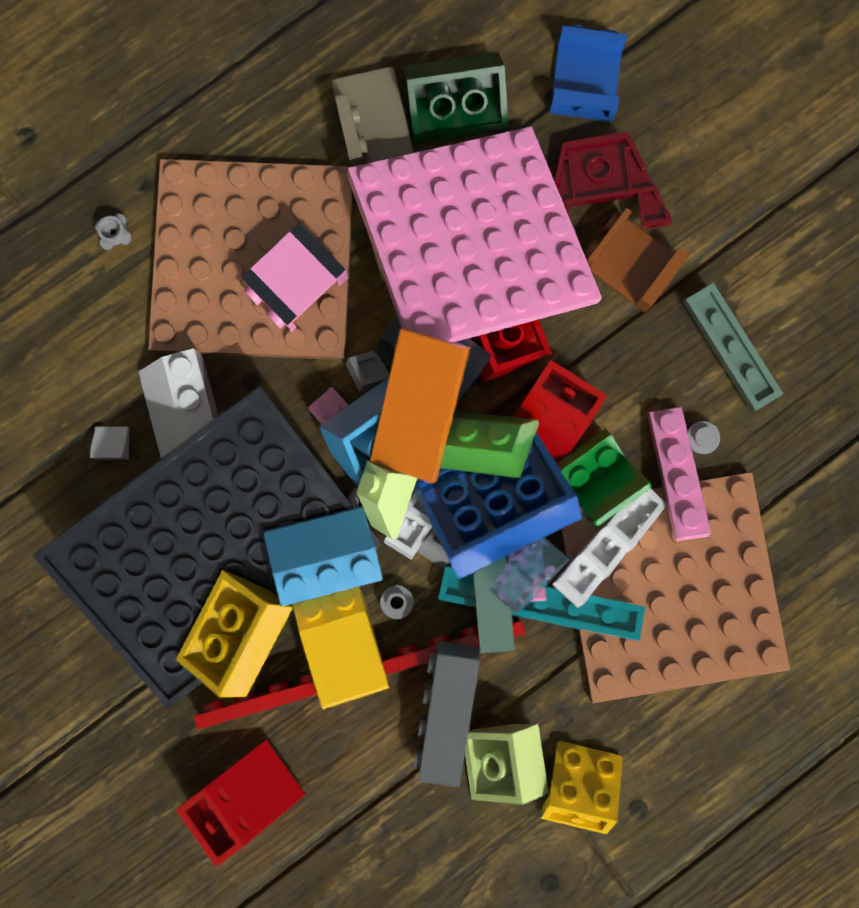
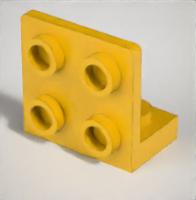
M559 741L555 750L550 795L542 806L541 819L607 834L617 823L623 757Z

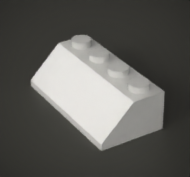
M195 348L161 357L138 371L161 458L218 416L203 355Z

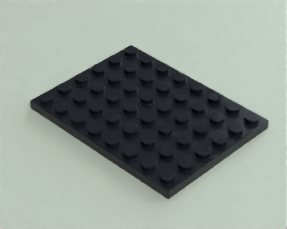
M258 385L36 551L33 557L168 709L202 683V681L181 665L176 658L222 570L268 589L279 597L263 531L353 509L354 507L261 386ZM370 529L375 549H378L382 546V543ZM294 608L291 610L289 616L294 613Z

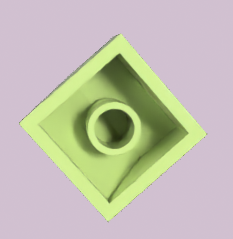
M508 724L468 730L465 758L472 800L525 804L549 793L538 724Z

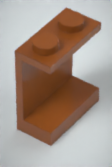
M626 208L620 217L617 214L611 217L603 229L607 232L606 236L601 242L595 239L584 255L588 258L587 262L592 275L646 313L691 254L681 247L675 253L668 250L627 220L632 211Z

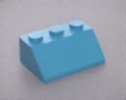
M389 378L319 426L330 453L357 487H359L367 461L371 460Z
M363 506L263 531L281 607L383 580Z

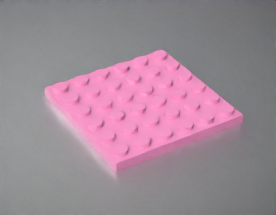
M532 127L348 168L347 176L402 329L406 328L446 341L457 342L597 304L601 300L602 296Z

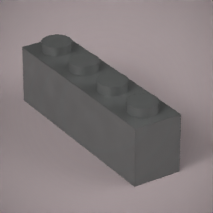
M439 641L437 653L430 652L428 673L434 674L432 685H425L423 705H428L429 710L428 716L421 715L418 736L424 737L423 747L416 746L414 767L420 768L419 782L460 787L480 661V649L478 646Z

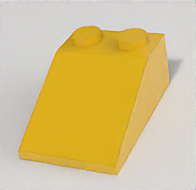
M360 586L293 603L299 633L323 709L389 688L369 612Z

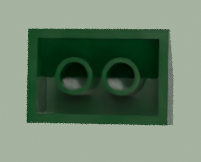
M498 51L403 66L414 143L509 128L505 65Z

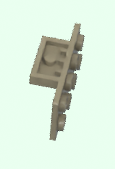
M393 67L332 80L331 83L351 167L413 153Z

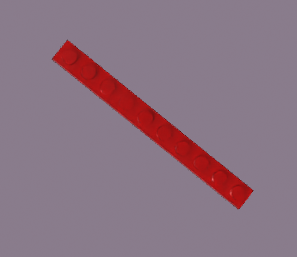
M512 616L513 636L525 635L522 621L520 619L514 620ZM478 625L462 629L461 636L449 639L448 634L430 638V645L417 648L416 643L397 648L398 654L385 657L384 652H381L380 656L385 674L428 663L430 652L437 653L439 641L478 646L480 648ZM312 673L300 676L301 682L289 686L287 680L267 686L268 692L255 695L254 690H250L246 697H235L236 701L223 704L222 699L203 704V711L194 716L197 730L318 695Z

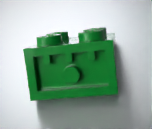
M606 428L557 463V466L576 494L579 507L595 526H599L610 519L614 514L638 499L652 487L643 474L624 456L612 434Z

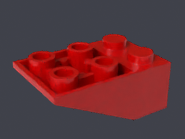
M550 360L514 417L538 420L539 425L536 432L557 464L573 450L607 398V395Z
M266 739L184 800L176 809V812L214 866L218 867L246 846L304 797L306 793Z

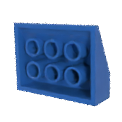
M537 432L535 433L520 478L440 468L436 482L430 483L417 479L414 491L458 579L582 518L576 494Z

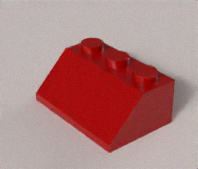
M539 319L469 338L492 355L479 376L481 383L514 372L552 354Z

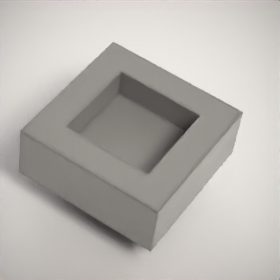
M375 350L350 357L346 362V366L359 392L374 388L390 377L384 362L375 353Z

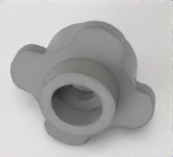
M124 215L107 216L96 222L95 229L101 238L100 245L103 249L111 250L115 245H127L131 242L132 236L127 232V219ZM113 229L116 230V233L114 235L111 234V230Z

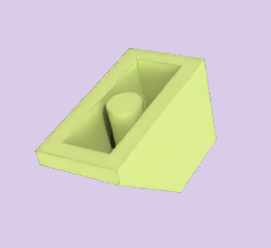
M367 461L357 494L372 527L391 539H397L417 478Z

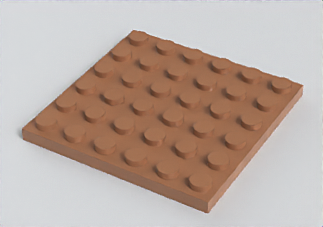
M160 159L148 350L160 353H178L195 348L201 354L345 360L353 190L347 176V171L350 167ZM300 223L346 269L348 279L340 287L334 283L293 322L296 329L291 332L285 325L281 329L275 325L266 315L270 309L263 302L257 306L245 294L244 290L247 286L241 277Z
M752 472L699 481L711 534L708 537L675 541L668 507L666 506L634 548L625 554L610 575L602 580L593 591L591 596L645 606L646 608L640 641L578 629L592 703L790 670ZM663 487L651 489L666 502ZM581 508L582 518L560 529L567 566L605 523L603 522L599 526H595Z

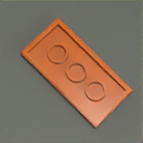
M406 328L400 330L370 460L371 463L430 483L437 481L470 347Z

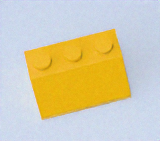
M222 570L176 660L219 697H246L293 607L290 605L281 607L279 597L270 590Z

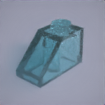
M543 537L507 563L490 591L516 614L541 592L567 563L569 558Z

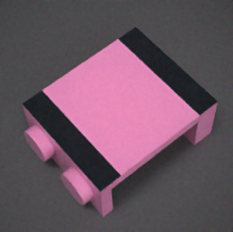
M298 223L241 279L247 286L244 290L245 294L257 306L263 302L270 309L266 315L277 327L281 329L285 325L292 332L296 329L293 322L334 283L340 287L348 279L346 269Z

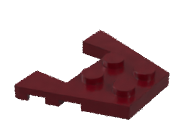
M628 131L563 142L555 184L570 221V207L637 197L642 230L672 224L671 215L666 210L660 198L661 195L653 184Z

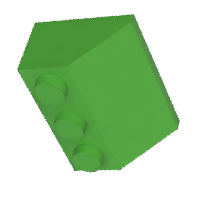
M454 411L440 468L520 478L539 425L538 420Z

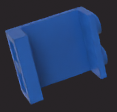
M581 25L562 27L558 43L549 114L613 121L618 109L619 96H616L621 53L627 34L618 33L613 29L590 30Z

